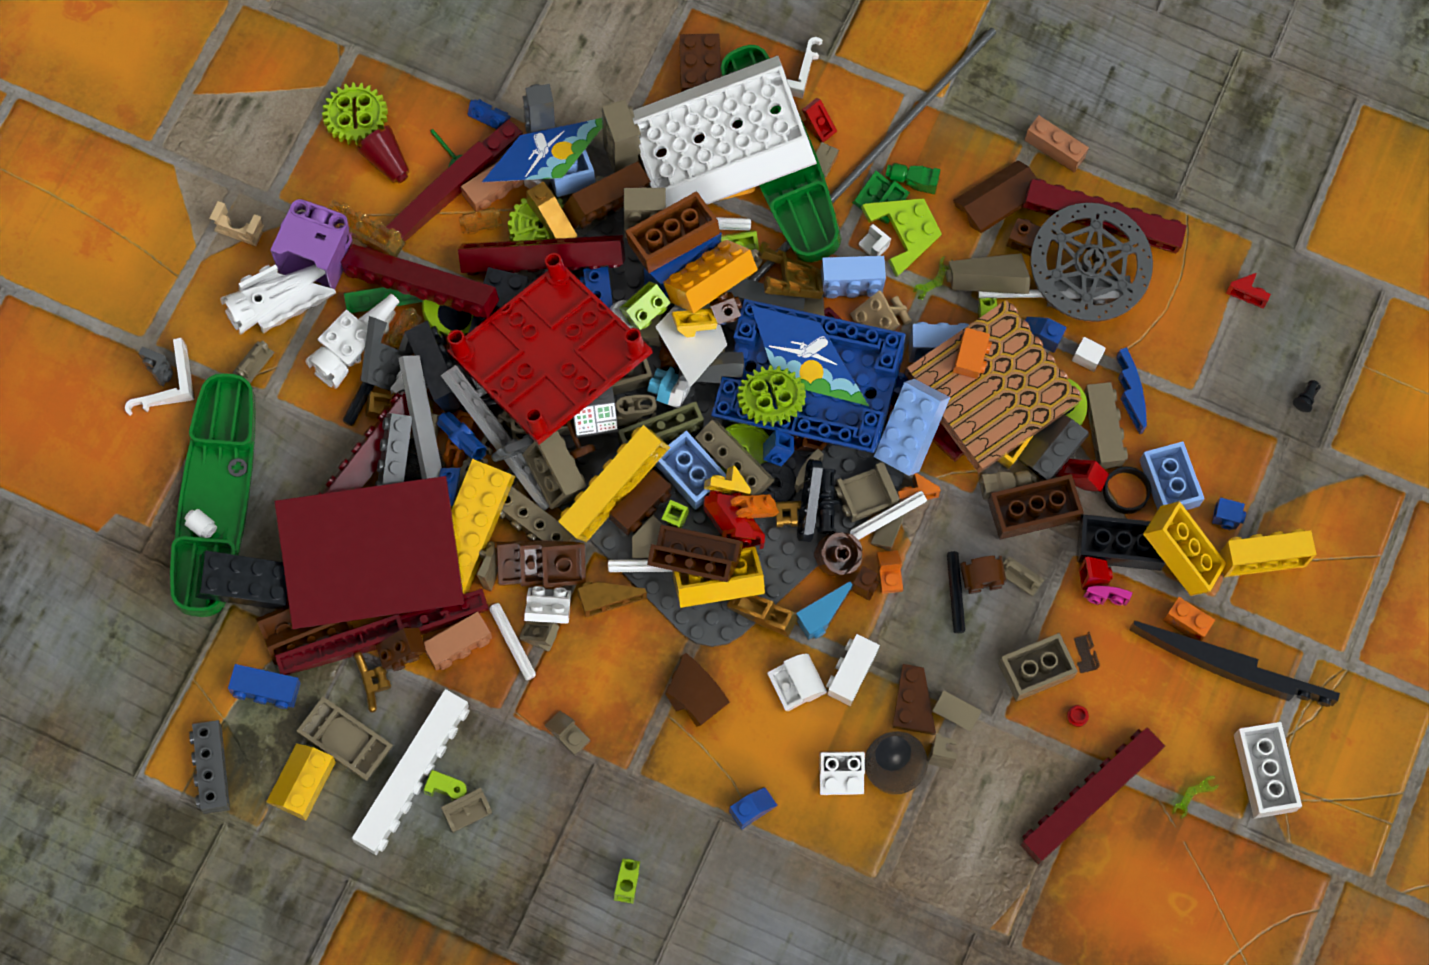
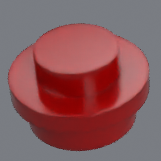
M1075 705L1069 709L1067 719L1071 725L1081 727L1087 723L1089 713L1085 707Z

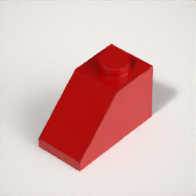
M1069 459L1056 475V477L1072 474L1076 487L1086 491L1097 492L1102 491L1109 476L1108 472L1097 461Z
M1085 557L1079 568L1082 590L1093 586H1108L1113 579L1112 569L1108 567L1106 560Z

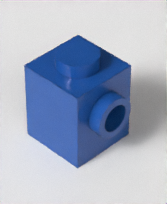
M775 430L763 444V460L781 467L794 453V436Z
M1220 497L1215 505L1212 523L1221 525L1222 528L1227 530L1237 529L1240 523L1243 524L1245 521L1246 511H1243L1245 504Z

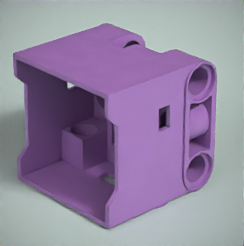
M302 199L295 200L282 221L278 235L271 247V253L278 268V273L286 275L316 264L317 268L325 270L326 273L318 278L316 282L335 290L343 273L341 261L352 244H354L352 235L349 233L347 218L342 213ZM339 223L344 224V225H340L339 228H338V227H335V226H336L337 224H339Z

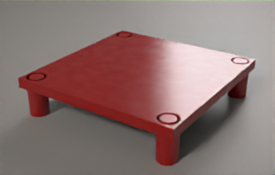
M551 253L546 256L547 272L470 333L464 336L462 331L453 330L447 337L451 347L447 350L448 354L538 445L653 353L652 348L643 341L640 331L636 328H629L564 266L561 256L557 253Z

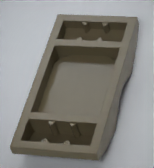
M325 697L320 699L297 730L298 734L315 747L333 756L345 768L368 781L393 747L390 742Z

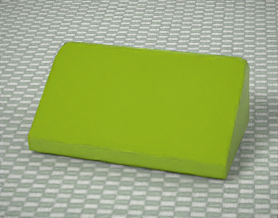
M755 230L721 236V242L729 240L750 250L757 249L759 251L757 231Z

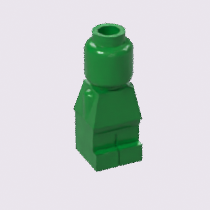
M893 163L892 165L888 164L885 176L889 177L891 181L899 183L906 181V185L917 191L935 194L941 169H931L924 166H910L908 169L906 165Z

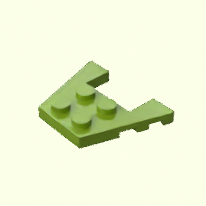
M924 199L868 203L861 206L869 223L888 216L906 251L888 260L896 277L942 235Z

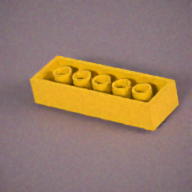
M644 425L641 428H636L631 434L632 438L630 441L619 447L613 460L609 459L604 464V470L599 476L595 475L589 481L590 486L575 497L574 501L576 502L561 513V519L558 522L575 538L587 542L609 518V512L640 483L671 448L652 430Z
M474 459L471 461L452 507L463 594H467L470 590L481 563L479 552L481 550L485 551L515 479V476Z

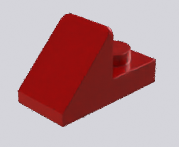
M814 99L802 109L806 120L803 122L804 126L820 142L824 143L837 132L821 99Z
M1257 273L1231 282L1225 293L1263 309L1271 295L1262 288L1252 287Z

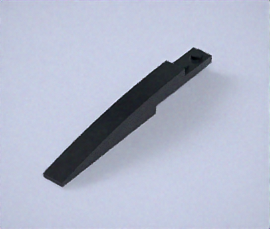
M1135 620L1130 627V631L1164 650L1212 673L1257 691L1290 701L1294 695H1297L1299 699H1311L1324 707L1333 706L1338 702L1340 693L1258 668L1259 659Z

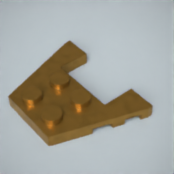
M762 242L760 246L761 258L781 264L782 280L766 276L764 281L766 294L821 299L824 291L820 269L798 258L794 261L786 257V252L780 249L776 252L768 248L770 244Z

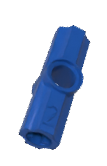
M447 412L442 413L438 417L437 425L471 459L481 460L486 455L487 448L453 414Z

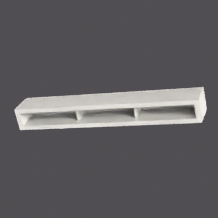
M446 689L444 690L353 835L352 840L354 843L375 855L379 851H384L389 842L387 840L388 836L399 827L401 815L409 811L412 805L411 799L414 794L418 795L424 785L422 782L434 770V762L437 757L441 758L447 749L445 746L449 739L452 740L458 731L457 725L460 721H464L470 711L467 701Z

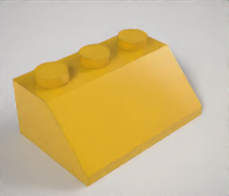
M296 743L266 803L306 821L336 763L334 757L314 747Z

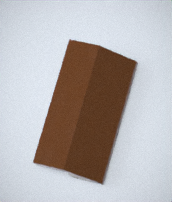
M1017 160L953 201L955 207L967 214L970 226L983 233L1022 208L1027 186L1032 179H1037L1029 166Z
M661 524L657 545L651 544L647 565L729 582L739 564L743 541Z
M289 605L256 618L274 665L277 664L275 655L354 629L351 621L292 629Z

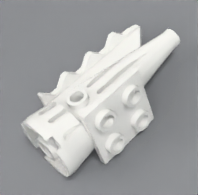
M276 264L272 267L267 265L261 268L258 274L242 278L240 280L241 283H239V291L223 296L220 300L222 305H227L228 308L225 312L236 330L239 329L240 335L256 323L260 325L261 331L264 334L269 329L283 324L288 319L302 314L307 309L319 305L336 294V291L332 288L313 283L326 274L325 270L317 268L315 264L283 275L277 273L278 268Z
M390 294L359 319L345 310L318 338V341L325 347H320L305 360L308 367L314 366L316 371L314 374L331 388L334 386V389H336L349 373L348 368L355 363L361 362V353L365 350L369 316L387 322L384 334H388L389 323L396 315L394 308L398 305L399 300L393 294Z

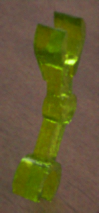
M945 256L940 259L938 274L934 280L925 285L917 284L913 293L917 290L924 292L918 295V299L925 298L927 292L942 285L946 270H949V265L945 266L943 264Z
M1209 776L1199 785L1189 787L1181 802L1173 807L1172 814L1175 813L1177 808H1181L1183 815L1180 819L1184 818L1188 813L1187 806L1192 797L1201 792L1216 790L1219 784L1214 787L1208 785V781L1213 780L1215 776Z

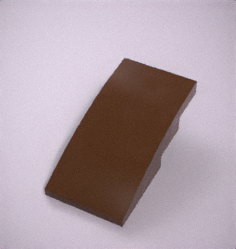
M496 542L499 585H543L546 588L586 583L584 542Z

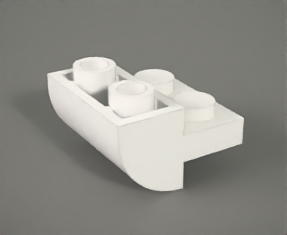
M542 586L528 588L524 621L568 624L571 590H566L565 588L545 589Z
M809 654L792 657L784 661V664L768 672L785 711H790L805 702H811L827 693Z
M820 752V795L864 794L865 752Z

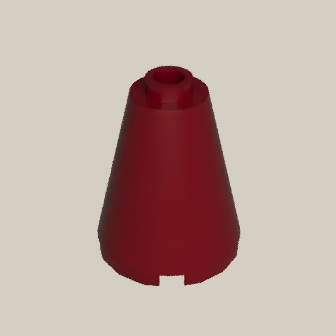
M389 125L384 126L386 130L381 132L377 129L360 142L362 147L357 146V150L389 180L400 184L408 178L409 169L393 130Z

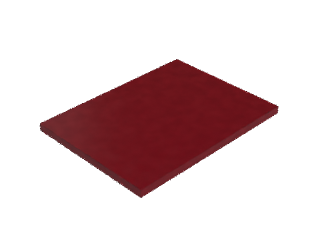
M447 476L274 501L292 629L465 604Z

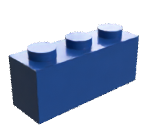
M235 664L228 690L237 699L245 700L247 697L254 699L253 701L265 705L269 702L274 703L275 707L287 709L288 707L294 708L301 683L297 677Z

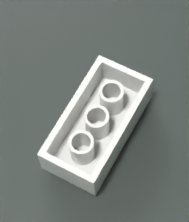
M1277 722L1238 729L1234 734V739L1254 819L1296 812L1302 807L1282 723Z

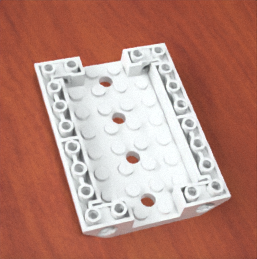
M779 56L633 110V122L638 124L641 136H639L641 145H639L640 155L647 176L651 181V188L666 189V208L696 191L706 204H710L817 164ZM773 106L781 107V111L778 114L770 113ZM741 120L743 124L740 128L735 129L732 127L734 121ZM702 134L705 136L701 143L694 142L697 135ZM663 148L667 150L665 156H656L657 151L659 149Z

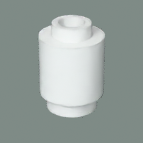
M200 509L191 510L185 516V526L201 538H210L217 529V526L214 524L215 522Z

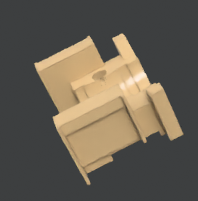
M217 201L209 218L214 220V224L217 225L215 232L257 246L264 227L261 216L254 214L250 224L246 223L240 229L231 228L230 219L226 216L228 211L225 203Z

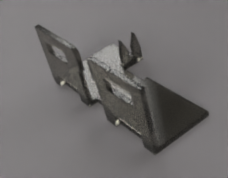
M1090 632L1085 636L1074 638L1082 660L1077 663L1080 673L1097 670L1100 664L1096 651L1093 652V655L1090 653V649L1094 647Z

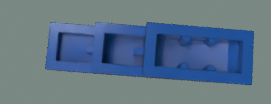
M1126 347L1119 350L1116 357L1123 370L1118 379L1125 390L1120 400L1138 433L1142 434L1147 426L1146 404L1136 366Z

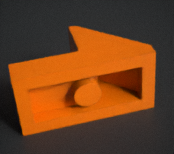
M915 473L912 477L914 488L909 486L898 491L899 502L919 491L924 493L927 500L938 498L941 490L936 484Z
M898 550L877 552L881 594L903 592L902 562Z

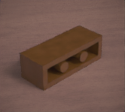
M653 469L609 512V519L627 536L631 532L635 533L642 526L641 522L646 517L650 518L657 511L656 507L660 503L664 504L670 499L672 486Z

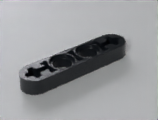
M809 459L806 464L797 528V538L803 542H811L814 536L823 471L821 460Z

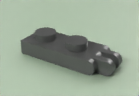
M528 434L519 441L517 438L512 439L505 444V447L493 453L491 458L493 461H502L521 454L531 446L534 440Z

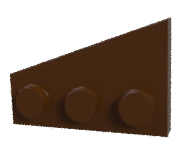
M903 664L893 728L935 735L936 730L924 667Z

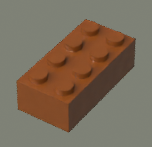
M696 191L627 229L625 232L629 246L648 273H651L720 234L717 218Z

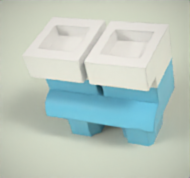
M670 366L668 371L657 368L654 378H651L647 391L657 394L656 401L679 408L691 387L687 381H680L679 375Z

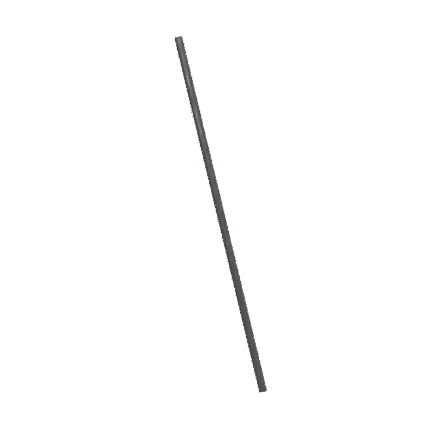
M990 28L830 194L833 203L996 34L994 28ZM785 241L776 250V252H778L779 249L784 252H787L791 247L789 246L788 242ZM767 260L749 280L758 282L775 262Z

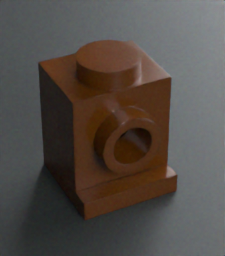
M863 566L852 585L851 591L870 601L880 583L876 580L878 574Z

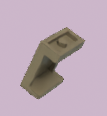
M884 462L876 464L875 469L845 480L841 478L836 480L835 495L838 499L841 498L843 513L846 518L849 517L851 523L885 511L899 503L900 498Z

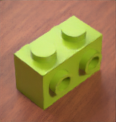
M649 281L619 307V310L634 328L641 330L647 328L652 323L651 320L654 317L663 314L671 302L657 284Z

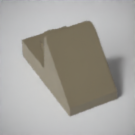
M527 621L519 639L545 651H550L557 636L559 626L551 622Z
M559 711L545 724V727L574 756L590 742V739L575 725V721L562 711Z

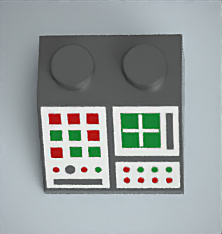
M612 386L573 417L577 438L618 432Z

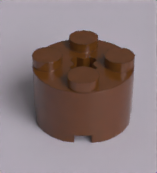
M839 532L823 537L817 544L814 557L817 565L824 573L831 576L850 574L858 569L862 563L863 549L860 541L854 535ZM838 550H840V552H841V553L839 554L840 558H838V556H837V555H838V552H837Z
M995 555L971 559L972 564L966 565V561L960 564L965 590H968L969 594L980 593L981 589L989 587L990 591L998 590L1007 582L1002 556H998L997 559H995Z

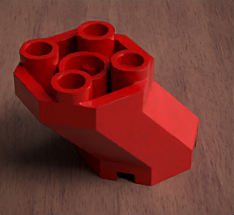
M710 491L709 496H705L704 511L722 537L743 541L742 549L759 545V549H764L765 534L753 518H738L736 512L742 507L732 506L730 502L733 498L742 496V494L732 493L731 495H725L719 491Z

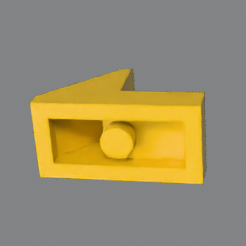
M711 308L699 309L695 313L686 310L675 311L671 314L677 330L685 337H695L696 331L716 329L718 324Z
M734 465L727 469L726 479L724 476L713 475L704 482V489L719 491L729 495L740 493L747 496L751 493L748 484Z

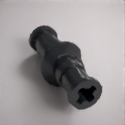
M823 469L818 500V534L836 533V529H834V505L840 504V501L834 499L835 469Z

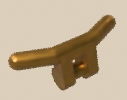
M801 501L776 502L779 511L776 515V527H783V525L798 526L797 509H800ZM790 511V516L783 517L782 512Z
M356 652L354 658L363 680L368 710L374 713L377 710L375 693L391 688L390 680H387L386 677L387 669H383L380 666L369 671L362 653ZM377 677L379 683L373 685L372 679Z

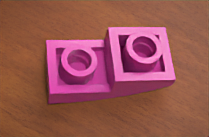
M1110 586L1088 587L1084 597L1096 605H1104L1108 598L1116 605L1126 606L1133 592Z

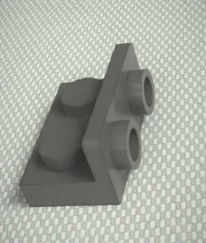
M142 346L138 353L143 360L142 363L146 365L148 371L152 372L158 384L164 387L165 383L169 382L173 375L171 365L164 355Z

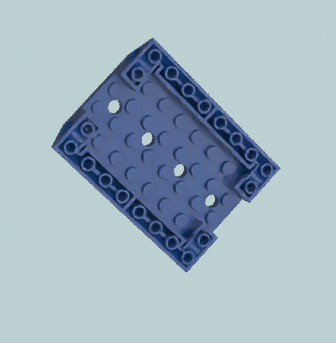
M744 299L743 308L740 312L741 316L738 319L733 337L736 342L733 352H743L742 378L722 376L711 416L874 453L882 438L903 358L906 334ZM751 305L820 322L869 406L806 390L805 405H802V412L797 411L796 418L790 416L791 422L784 419L782 420V425L777 421L774 427H772L770 422L763 426L761 420L757 424H755L754 418L748 420L747 414H742V408H739L737 398L741 380H747V374L753 376V372H747L745 367L749 363H755V370L761 372L762 366L765 370H768L770 366ZM766 382L768 386V393L771 394L774 409H777L775 405V399L772 397L771 387L769 383ZM870 389L877 392L873 399L865 397L866 392Z

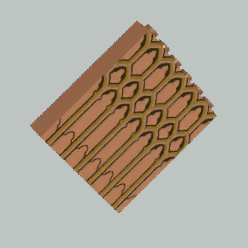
M1007 300L967 326V328L990 334L989 341L992 342L989 354L985 353L984 361H987L985 371L980 373L977 379L953 372L962 333L965 328L907 367L904 372L908 380L916 379L950 397L940 423L978 473L987 469L1077 406L1082 400L1080 391L1070 384L1067 374L1057 367L1054 357L1045 351L1042 341L1032 334L1029 324L1019 317L1016 307Z

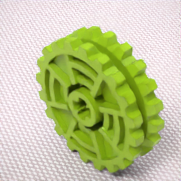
M522 198L520 205H514L515 212H510V220L508 221L510 241L553 239L528 205L527 199ZM557 199L559 205L563 208V200Z

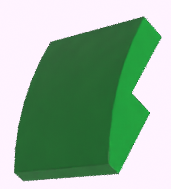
M874 171L852 203L862 210L861 206L868 203L905 200L910 192L896 181L890 182L878 171ZM888 216L878 219L886 224L890 222Z

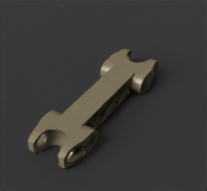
M632 395L617 400L615 408L618 427L623 429L645 421L646 419L641 417L651 413V418L655 417V410L657 409L655 397L651 395ZM643 400H649L652 406L640 405ZM572 418L571 422L575 430L574 419ZM510 419L513 439L517 438L519 441L521 439L516 434L527 433L519 425L515 426V421ZM567 424L557 430L560 436L570 434Z

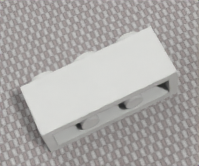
M856 634L854 640L850 638L845 647V650L848 651L845 658L840 657L835 667L838 669L836 676L831 675L826 685L829 688L827 695L851 706L880 645Z

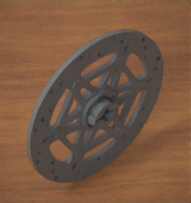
M1099 203L1075 204L1053 214L1039 229L1031 250V271L1035 284L1042 296L1061 313L1083 321L1110 320L1129 311L1145 294L1153 271L1151 248L1141 228L1122 211ZM1080 219H1090V226L1069 234L1061 231V228L1068 223ZM1103 222H1108L1120 229L1127 236L1129 242L1122 243L1102 228ZM1094 232L1097 233V245L1090 243ZM1088 233L1085 244L1073 239L1075 236ZM1102 235L1116 246L1103 248ZM1053 240L1058 244L1056 269L1048 270L1046 262L1047 250L1050 241ZM1066 242L1078 247L1079 250L1074 253ZM1064 249L1073 260L1061 265L1062 251ZM1085 250H1088L1079 262V258L1081 257V255L1084 253ZM1118 250L1121 252L1111 259L1107 252ZM1134 253L1137 260V270L1133 283H1129L1125 280L1127 257ZM1091 256H1092V259H1091V260H1092V263H1094L1093 267H1092L1091 261L1089 260ZM1119 259H1122L1121 274H1118L1111 266L1112 263ZM1104 261L1105 266H1103L1099 273L1095 274L1100 269ZM1072 265H1074L1076 270L1075 272L1070 273L1062 272L1063 270L1067 269ZM1109 271L1117 279V282L1106 277L1104 274ZM1080 276L1081 289L1067 278ZM1086 279L1093 280L1090 292H1087ZM1098 279L1111 285V287L1095 291ZM1062 281L1081 296V302L1078 303L1066 297L1057 289L1054 282ZM1119 290L1123 294V296L1111 303L1093 305V298L1108 292Z

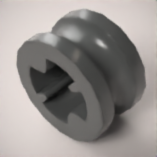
M233 459L228 465V470L232 476L241 477L247 471V464L243 459ZM237 462L241 463V466L244 465V469L239 470V473H234L235 469L232 470V466H235Z

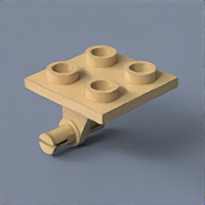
M882 291L875 293L850 313L855 323L892 331L900 326L896 315L901 317L904 325L912 321L907 313V307L902 304L899 296L891 299L894 307H890Z

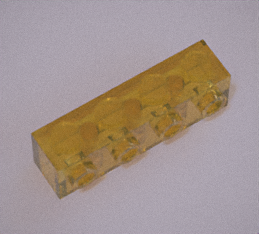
M333 200L328 209L346 216L349 224V234L352 235V238L381 253L397 257L406 244L401 238L402 234L393 228H386L378 220L372 221L361 211L358 213L353 211V208L345 203L340 204ZM339 223V224H337L335 227H338V228H339L340 225H344V224Z

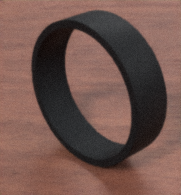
M1134 467L1117 468L1110 473L1104 484V499L1116 512L1122 514L1136 513L1146 505L1151 495L1149 479L1142 471ZM1119 473H1130L1137 476L1146 488L1145 501L1133 508L1119 506L1109 496L1108 481Z

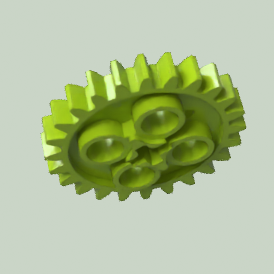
M353 82L350 88L347 84H344L343 90L337 87V94L330 92L332 99H325L327 105H323L325 112H322L324 125L327 126L328 133L332 132L333 138L339 136L340 142L347 139V144L349 145L354 140L355 144L358 145L359 140L365 139L378 128L385 129L384 123L388 121L386 116L388 115L386 101H383V95H378L377 89L371 92V85H368L365 89L363 83L356 87ZM354 98H356V107H357V112H356L357 124H358V128H357V129H354V118H353V116H354L353 99H354ZM364 102H368V103H369L368 105H365V106H362V105H361V104L364 103ZM342 104H349L346 107H341ZM365 120H369V121H370V122L367 123V124H363V123H362V122L365 121ZM343 122H350L347 125H342Z
M770 365L769 369L765 370L762 366L761 372L754 369L753 376L747 374V380H741V386L738 387L737 394L739 408H742V414H747L748 420L754 418L755 424L761 420L763 426L770 422L771 426L774 427L777 421L782 425V420L785 419L791 422L790 416L796 418L797 411L802 412V405H805L806 398L804 383H801V377L796 378L795 372L789 374L788 368L781 371L780 366H778L776 370H773L772 365ZM766 382H768L771 387L772 397L775 399V405L777 409H774L771 394L768 393V386Z

